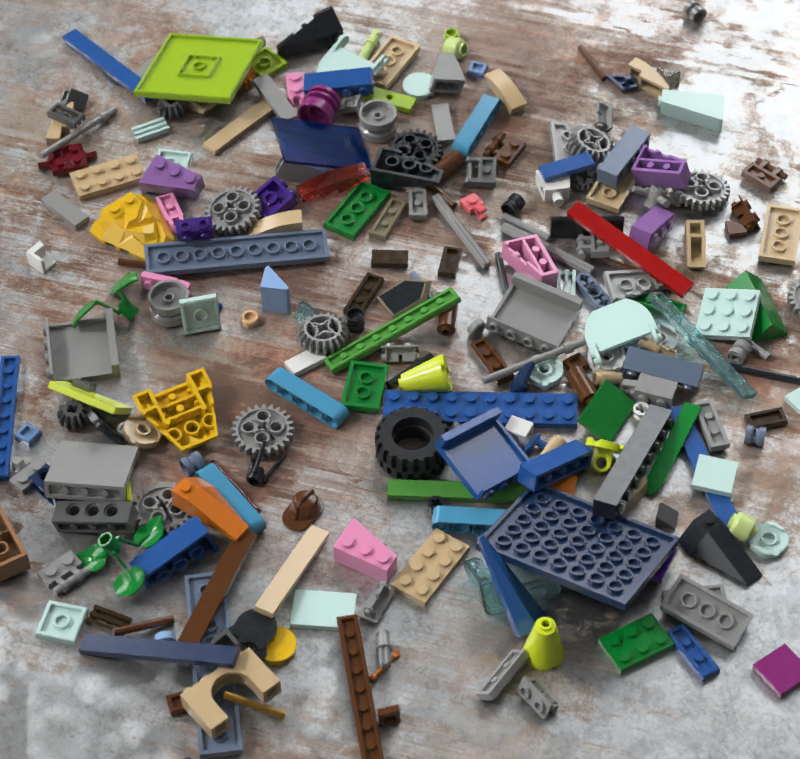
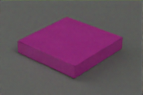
M786 644L769 653L752 666V669L780 698L800 685V658Z

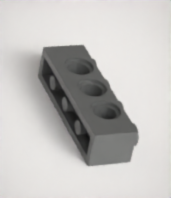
M57 501L51 522L58 532L134 533L138 511L133 502Z

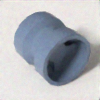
M747 424L744 444L755 443L757 446L763 447L767 428H755L753 425Z
M198 451L191 453L188 458L183 457L179 460V465L187 477L192 476L195 471L206 466L203 457Z

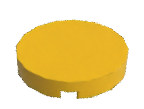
M277 626L276 636L266 648L267 656L263 660L264 663L282 665L285 664V661H290L297 651V640L289 629Z

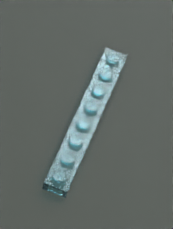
M651 292L647 297L652 303L651 305L659 310L663 318L675 327V331L687 340V344L698 352L699 357L706 360L710 368L721 376L722 381L735 391V395L740 399H753L757 392L662 292Z

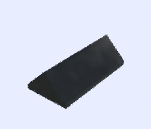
M549 216L550 239L578 238L579 234L591 236L590 232L567 216ZM601 216L623 232V216Z

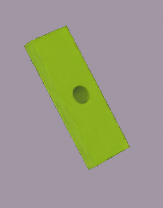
M374 87V94L363 95L366 102L375 99L391 102L396 107V110L409 114L417 103V98Z

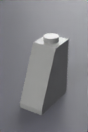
M439 53L433 67L429 92L461 93L466 80L455 54Z
M287 146L274 168L273 176L278 180L282 179L284 182L319 183L321 178H324L327 174L326 159Z

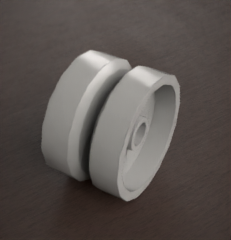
M375 99L364 103L360 107L359 131L365 140L371 143H384L396 135L397 110L391 102Z
M163 280L157 282L149 290L148 303L150 315L156 324L163 327H175L182 324L179 300L190 298L189 291L182 282Z

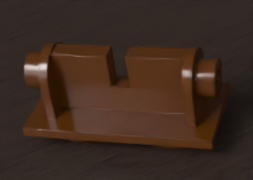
M739 195L740 201L731 204L732 212L747 231H752L755 226L761 229L758 224L760 221L755 211L751 213V205L747 199L743 201Z

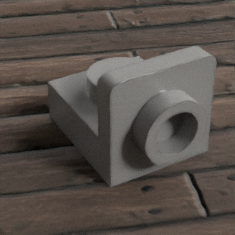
M361 94L344 97L339 110L341 114L357 112L359 115V109L366 101Z

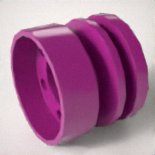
M314 85L309 89L297 111L298 118L305 127L313 131H325L329 129L339 111L341 99L330 87Z

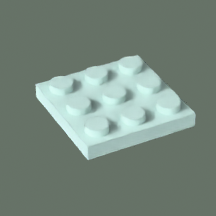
M705 288L694 333L695 338L717 340L744 339L751 341L762 295L761 291Z

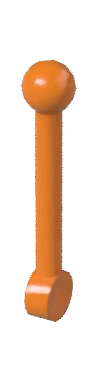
M398 650L392 651L391 662L400 657ZM380 667L374 674H370L369 680L375 682L377 676L384 669Z

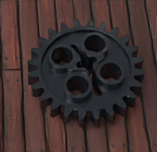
M410 129L409 133L403 130L402 135L397 133V138L391 137L392 141H388V146H386L401 150L402 154L408 157L414 156L417 161L421 163L427 162L433 166L443 157L441 140H437V136L432 137V132L426 134V130H423L422 133L419 132V129L416 132Z

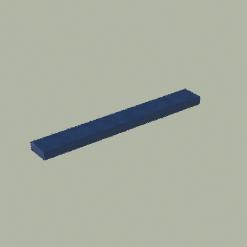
M85 633L78 649L79 653L83 655L234 668L240 654V649L237 646Z

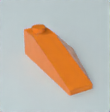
M184 477L171 490L175 507L192 517L197 516L201 522L233 541L237 542L249 530V526L215 486L199 477Z

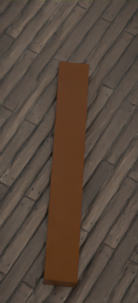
M247 531L237 542L232 539L230 540L178 641L202 643L257 537L255 532ZM180 664L186 667L190 666V664Z
M357 614L337 617V625L361 759H384Z

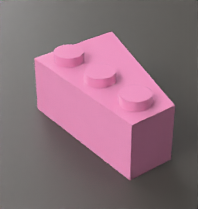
M537 234L503 242L501 258L517 272L550 286H557L559 271Z
M353 517L333 546L334 561L380 582L384 580L389 583L397 571V555Z

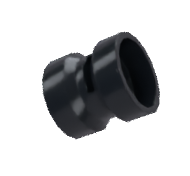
M512 193L508 201L501 205L503 214L507 213L515 217L519 210H522L525 206V200L521 195Z
M353 307L346 312V325L351 333H360L365 329V315L361 308Z

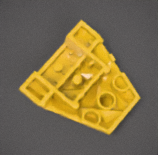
M129 192L103 208L100 212V218L94 222L90 229V234L100 243L105 245L110 243L115 246L116 250L124 249L129 252L130 256L145 261L144 244L176 242L158 204L145 194L136 195L133 192Z
M204 367L187 373L186 382L153 395L151 389H147L132 395L139 412L181 452L218 438L212 383Z

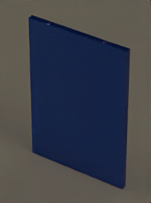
M277 117L271 118L284 163L370 173L372 165L358 127Z

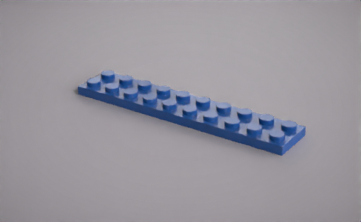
M384 390L383 418L386 415L389 416L390 412L395 409L398 411L401 407L411 408V406H417L420 409L424 407L428 408L430 412H436L438 417L441 416L445 420V424L452 426L455 420L464 424L498 406L502 411L498 420L504 427L513 415L533 422V428L577 429V394L467 391L405 392L404 390Z

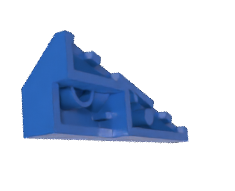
M485 535L478 536L479 546L496 593L503 602L513 633L518 637L524 636L531 632L539 618L548 616Z

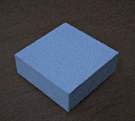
M472 60L467 70V76L483 79L484 74L488 70V64Z
M26 422L14 434V437L19 442L31 447L42 436V431Z

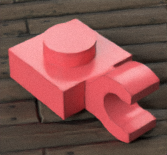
M475 193L460 199V206L469 215L475 213L480 220L487 218V215L484 213L487 211V208Z

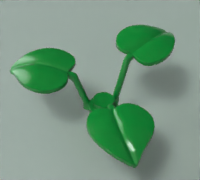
M135 271L127 273L109 291V295H115L118 292L122 298L117 304L118 310L98 300H92L76 314L73 320V328L75 329L77 322L96 305L112 308L113 312L117 313L118 316L122 313L128 320L132 319L139 309L127 299L122 289L139 281L137 273Z
M158 515L142 525L134 534L133 540L135 542L123 539L119 535L115 538L110 532H105L99 537L98 543L77 553L76 556L82 562L83 568L87 567L90 572H97L106 566L107 558L113 555L125 570V573L120 574L116 578L113 586L114 591L121 597L132 596L141 589L145 580V573L139 566H134L130 570L118 556L121 550L120 542L135 547L142 545L145 549L152 547L163 537V518L161 515Z

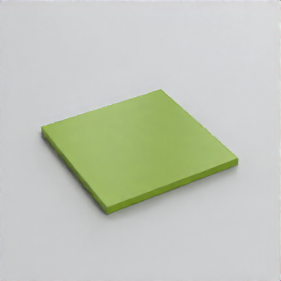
M170 33L135 88L134 96L231 104L264 46L263 39Z

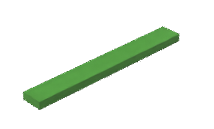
M450 287L323 359V362L334 375L350 366L351 360L358 361L380 349L381 346H385V344L394 341L461 303V298Z
M388 479L387 499L428 501L432 496H440L445 501L514 503L527 487L520 483H510L503 491H495L490 498H482L476 501L460 481Z

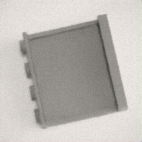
M515 271L512 276L511 285L491 316H487L486 329L519 342L526 347L545 353L561 346L581 312L583 299Z
M112 308L105 309L106 317L79 320L75 329L73 328V321L49 324L48 317H45V325H42L43 336H47V339H43L44 349L48 350V353H45L46 365L49 364V368H46L47 379L72 383L75 378L94 381L121 377Z
M61 441L44 480L45 497L98 502L105 500L111 502L126 501L127 483L134 464H139V446Z

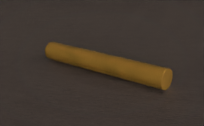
M226 690L222 698L280 719H284L286 714L284 710Z

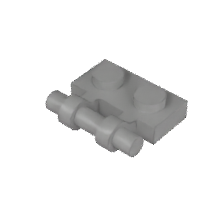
M593 234L591 236L578 235L576 239V254L579 259H585L587 254H591V258L598 259L609 257V246Z
M69 550L37 571V575L49 589L54 587L52 591L57 596L61 592L65 593L70 590V587L75 583L85 580V577L91 572L87 567L83 568L82 562Z

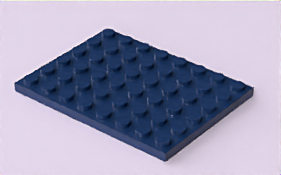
M550 486L537 492L527 488L484 534L505 562L623 611L640 593L679 545L680 537L619 514L616 521L593 515V503ZM477 541L475 550L482 552Z

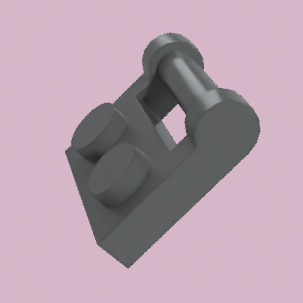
M466 157V177L463 181V187L466 189H472L473 187L495 188L497 157ZM475 165L478 166V178H473V167Z

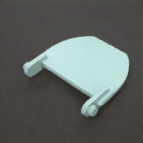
M340 35L338 41L320 61L317 72L371 67L376 77L382 68L389 64L390 60L387 55L383 54L375 63H372L345 49L344 47L347 45L349 37L347 35Z
M622 299L592 311L585 326V339L592 357H596L593 359L595 366L599 365L600 367L604 366L599 355L601 353L652 334L656 345H659L660 341L663 340L660 333L656 334L659 330L648 309L630 299Z

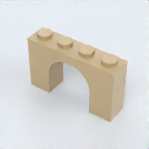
M249 647L244 651H240L234 668L218 667L217 670L209 675H205L198 683L186 688L180 694L182 707L212 740L230 729L229 717L213 700L219 689L228 684H243L249 687L264 704L281 693L280 680Z

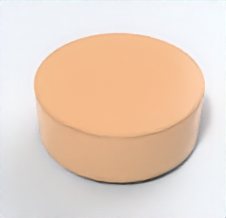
M247 310L241 314V324L246 328H254L260 322L259 314L254 310Z

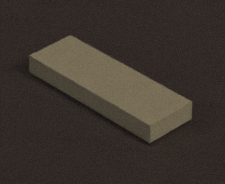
M391 197L370 230L369 237L386 242L408 207V202Z

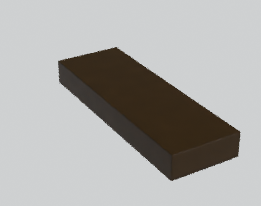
M367 272L344 307L343 314L346 315L347 310L353 307L361 308L365 313L382 287L384 278Z

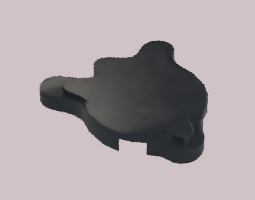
M90 409L87 412V417L99 431L117 445H126L123 442L124 439L95 410Z
M254 609L243 612L237 618L234 625L227 629L238 640L244 650L248 647L252 648L253 652L263 661L267 656L266 648L276 636L277 622L275 616L270 618L254 611Z

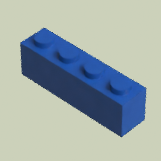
M371 67L304 74L303 91L306 96L312 86L324 85L333 89L339 97L374 94L375 76Z
M575 439L520 464L518 482L531 491L537 492L590 467L593 450Z

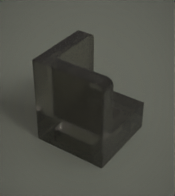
M661 66L657 67V72L664 78L669 86V90L679 87V70L666 73Z

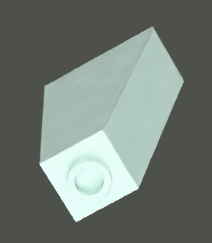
M663 89L662 96L658 97V106L661 107L660 114L721 132L725 95Z

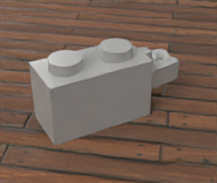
M640 373L638 380L624 379L621 391L634 397L633 401L636 403L645 402L648 405L652 404L667 409L673 406L678 382Z

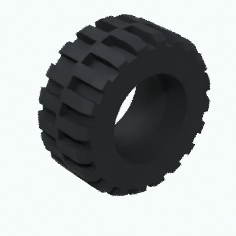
M405 406L401 407L398 411L396 409L393 410L389 416L386 415L382 419L375 432V450L379 465L383 467L387 474L392 473V477L396 479L420 480L424 478L426 480L431 478L432 474L435 476L440 472V468L443 469L447 464L434 445L442 434L449 431L448 425L445 424V420L441 416L438 417V414L434 411H428V408L422 407L420 409L417 406L406 408ZM406 438H420L429 443L417 450H408L397 445L398 442Z

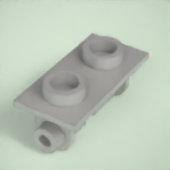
M598 101L595 105L597 113L595 127L600 129L601 132L607 133L613 128V104L611 103L607 106L603 101Z
M412 342L404 343V345L387 343L385 346H381V353H385L381 354V361H385V363H399L398 356H402V362H416V360H419V353L415 352H419V345H415Z
M383 580L376 584L358 617L375 624L378 623L395 591L389 589L387 581Z
M523 676L516 692L545 720L550 711L553 713L558 709L557 701L553 700L547 693L543 695L544 689L535 679Z

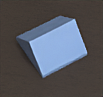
M269 265L266 266L260 284L262 311L290 314L289 287Z

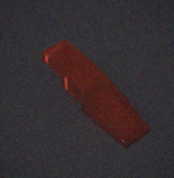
M365 163L349 165L311 178L297 185L296 189L301 200L305 202L318 194L322 198L335 190L342 193L369 178L370 173Z

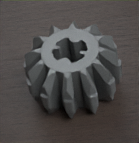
M159 99L157 102L158 114L160 117H164L165 120H179V117H184L187 109L184 100Z
M72 399L71 402L65 400V405H59L57 417L61 427H65L66 430L72 428L75 432L76 428L83 429V425H88L89 418L87 417L89 407L86 403L79 400L76 402Z

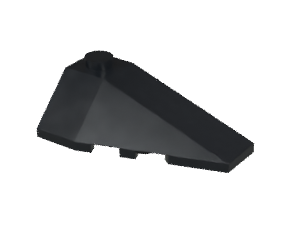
M329 6L313 15L314 18L306 24L304 22L301 25L302 28L295 34L291 33L276 45L277 54L286 59L331 48L338 41L339 36L343 35V27L333 7Z
M380 146L370 169L371 184L384 188L432 186L440 184L444 170L427 162L421 163L414 156L408 157L402 154L401 150Z
M710 509L696 517L680 536L679 546L690 557L701 559L707 563V566L715 567L725 572L727 577L747 587L762 577L760 570L726 525Z

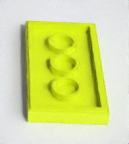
M68 381L49 382V389L108 413L131 414L132 407L98 393L87 392L72 386V383Z

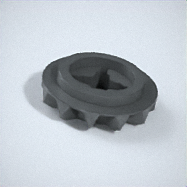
M593 168L585 171L586 177L589 179H586L584 184L583 178L580 177L584 171L570 175V182L576 190L587 192L592 189L597 181V173Z

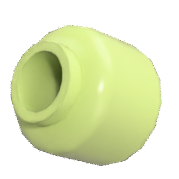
M449 37L443 43L442 50L443 53L455 54L456 59L461 60L467 55L468 45L462 38Z
M742 511L737 514L734 513L726 526L732 535L742 542L747 541L749 538L753 539L759 530L756 528L757 520Z

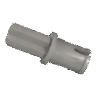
M386 629L376 632V652L379 654L380 667L383 669L390 668L392 665L391 652L393 647L390 644V633Z

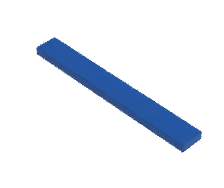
M74 29L62 36L66 44L134 94L135 88L142 79L78 30ZM138 97L139 99H141V100H142L143 102H145V103L148 102V101H150L151 99H153V98Z
M20 355L1 356L0 481H9L11 474L21 364Z
M683 405L667 408L672 410L674 423ZM693 425L682 448L695 473L699 454L707 456L709 454L695 425ZM704 492L713 513L727 526L731 516L734 513L737 514L730 497Z

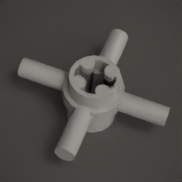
M652 184L651 187L647 185L643 188L635 185L632 187L631 191L633 193L646 196L643 205L650 209L655 205L661 208L662 205L666 208L670 204L678 207L681 205L679 199L666 196L668 190Z

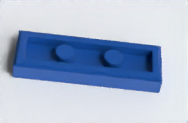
M589 152L540 165L538 170L544 182L595 168V162Z
M684 623L666 632L674 642L675 649L702 682L720 673L719 666Z

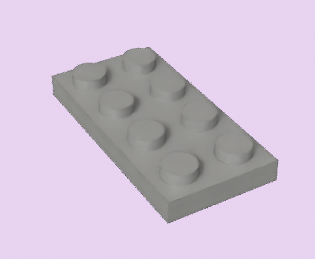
M681 573L659 608L732 651L754 616L749 611Z

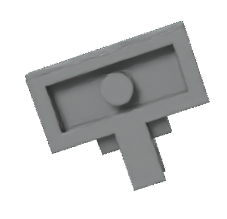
M18 456L14 457L11 462L16 475L9 480L10 485L22 495L31 489L28 477L47 463L40 457L31 463L29 461L24 463Z

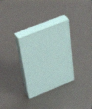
M295 589L290 628L338 631L337 617L355 614L357 594Z

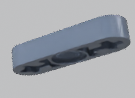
M581 272L576 276V287L594 310L612 304L610 297L591 274ZM596 291L599 294L596 296H592L589 294V292Z

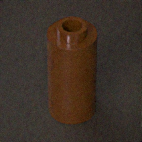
M453 150L434 165L444 170L440 183L464 165V158L458 151Z
M459 304L439 314L437 324L439 334L451 336L455 333Z
M574 366L567 371L566 378L582 405L586 407L597 391L583 367Z

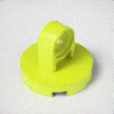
M587 437L585 444L594 449L591 465L597 472L607 471L611 466L613 454H621L625 447L624 445L620 446L619 443L603 439L595 441L592 437ZM600 457L606 461V466L603 469L598 468L596 465V461Z

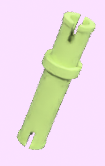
M374 29L370 37L365 40L364 47L358 56L366 60L369 58L382 37L381 32L377 36L379 30Z

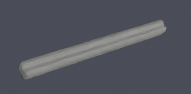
M438 193L433 195L432 202L477 262L484 269L490 267V259L446 201Z
M507 222L501 225V232L515 239L531 235ZM541 240L549 256L581 272H587L591 275L595 272V266Z

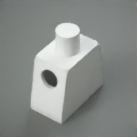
M536 170V186L544 202H553L554 206L560 207L564 204V201L569 200L570 175L544 182L539 170Z

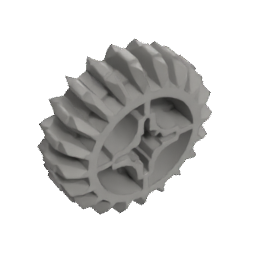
M582 125L575 127L567 141L568 151L571 152L572 156L589 152L595 162V166L605 160L606 154L612 151L614 145L613 141L610 140V136L605 135L606 132H601L600 129H595L594 126L589 127L588 125L585 127Z
M320 312L319 315L313 313L312 317L307 316L306 320H302L298 328L300 346L304 348V351L309 349L310 353L316 350V355H319L320 351L323 352L324 356L333 354L334 351L336 352L344 348L348 341L349 333L346 322L342 320V317L337 318L336 314L331 316L329 312L327 314Z

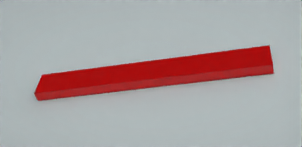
M577 201L567 212V217L680 298H683L694 287L692 281L580 201Z

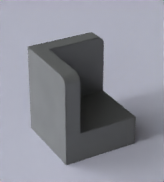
M65 87L60 104L66 106L70 102H74L76 109L84 111L89 95L76 89Z
M227 628L211 640V643L214 645L237 646L240 651H244L241 644Z

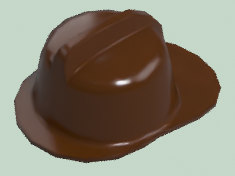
M313 489L299 491L285 509L282 521L290 530L301 531L306 529L322 512L324 503L315 494Z

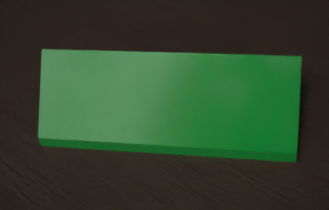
M744 271L726 286V289L761 291L762 295L751 339L753 342L788 335L761 278L748 271Z

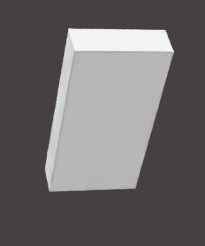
M308 349L285 361L284 364L290 373L299 376L323 364V359L326 356H324L322 351H320L319 355H316V350L310 353Z

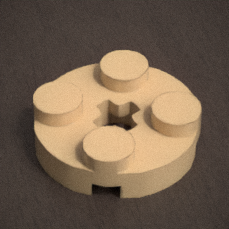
M141 413L131 415L125 421L122 429L123 436L128 441L127 444L129 446H139L142 449L155 448L162 435Z

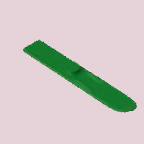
M684 403L648 474L647 496H654L665 483L702 406Z

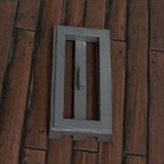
M58 102L47 112L49 118L73 129L77 128V124H81V120L84 121L86 119L85 114Z

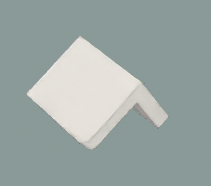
M41 242L36 243L26 251L28 264L43 274L56 265V261L46 255L44 244Z
M512 415L505 428L510 434L518 436V445L524 448L533 436L534 423Z

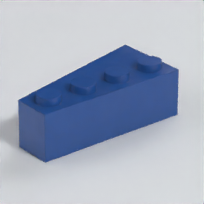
M194 516L186 520L176 530L168 533L166 537L145 552L137 555L129 564L132 568L134 566L142 568L145 573L143 584L146 588H149L170 577L172 571H182L187 568L189 562L195 559L199 562L205 558V554L208 552L216 553L220 549L199 518Z

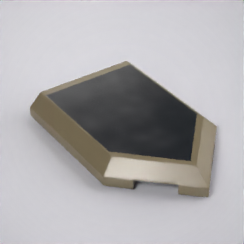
M406 278L375 298L391 318L395 319L427 301L432 280Z

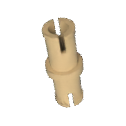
M647 337L640 338L637 344L638 347L671 357H675L677 352L676 349L663 345L661 341L659 345H656L654 340Z

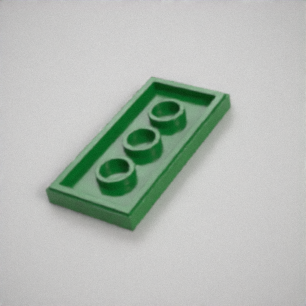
M360 179L323 223V229L355 241L391 197V192Z

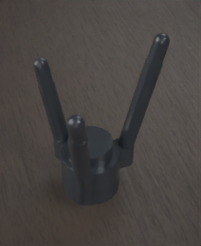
M266 440L262 442L255 466V458L251 455L246 481L256 487L261 486V483L266 484L268 478L286 457L283 454L265 475V470L259 465Z

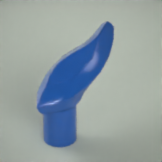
M540 433L536 434L522 449L526 455L533 451L536 445L542 449L547 445V442L540 439Z

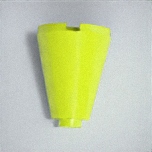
M443 354L402 373L401 378L398 379L400 389H404L405 392L453 391L452 381L449 377V368Z
M549 617L539 618L535 622L523 649L530 655L526 661L531 668L538 671H550L557 665L560 666L563 662L565 648L555 621Z

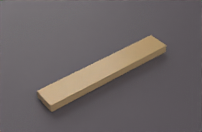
M262 99L203 143V148L216 156L273 114V110Z
M314 525L308 528L255 604L254 611L270 618L275 616L328 539V531Z

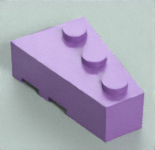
M645 144L631 169L637 185L651 186L654 184L660 187L685 189L691 178V173L685 160L670 154L667 156L658 149H650Z
M159 155L155 156L138 182L142 193L153 192L158 193V195H164L173 192L175 197L194 200L198 198L205 187L202 175Z
M655 205L631 226L629 237L653 253L666 234L672 230L675 213Z

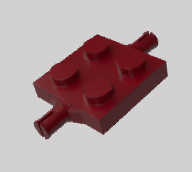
M78 143L59 148L48 155V161L37 164L39 170L49 168L54 177L87 168V161L98 157L96 151L86 153L82 148V144Z

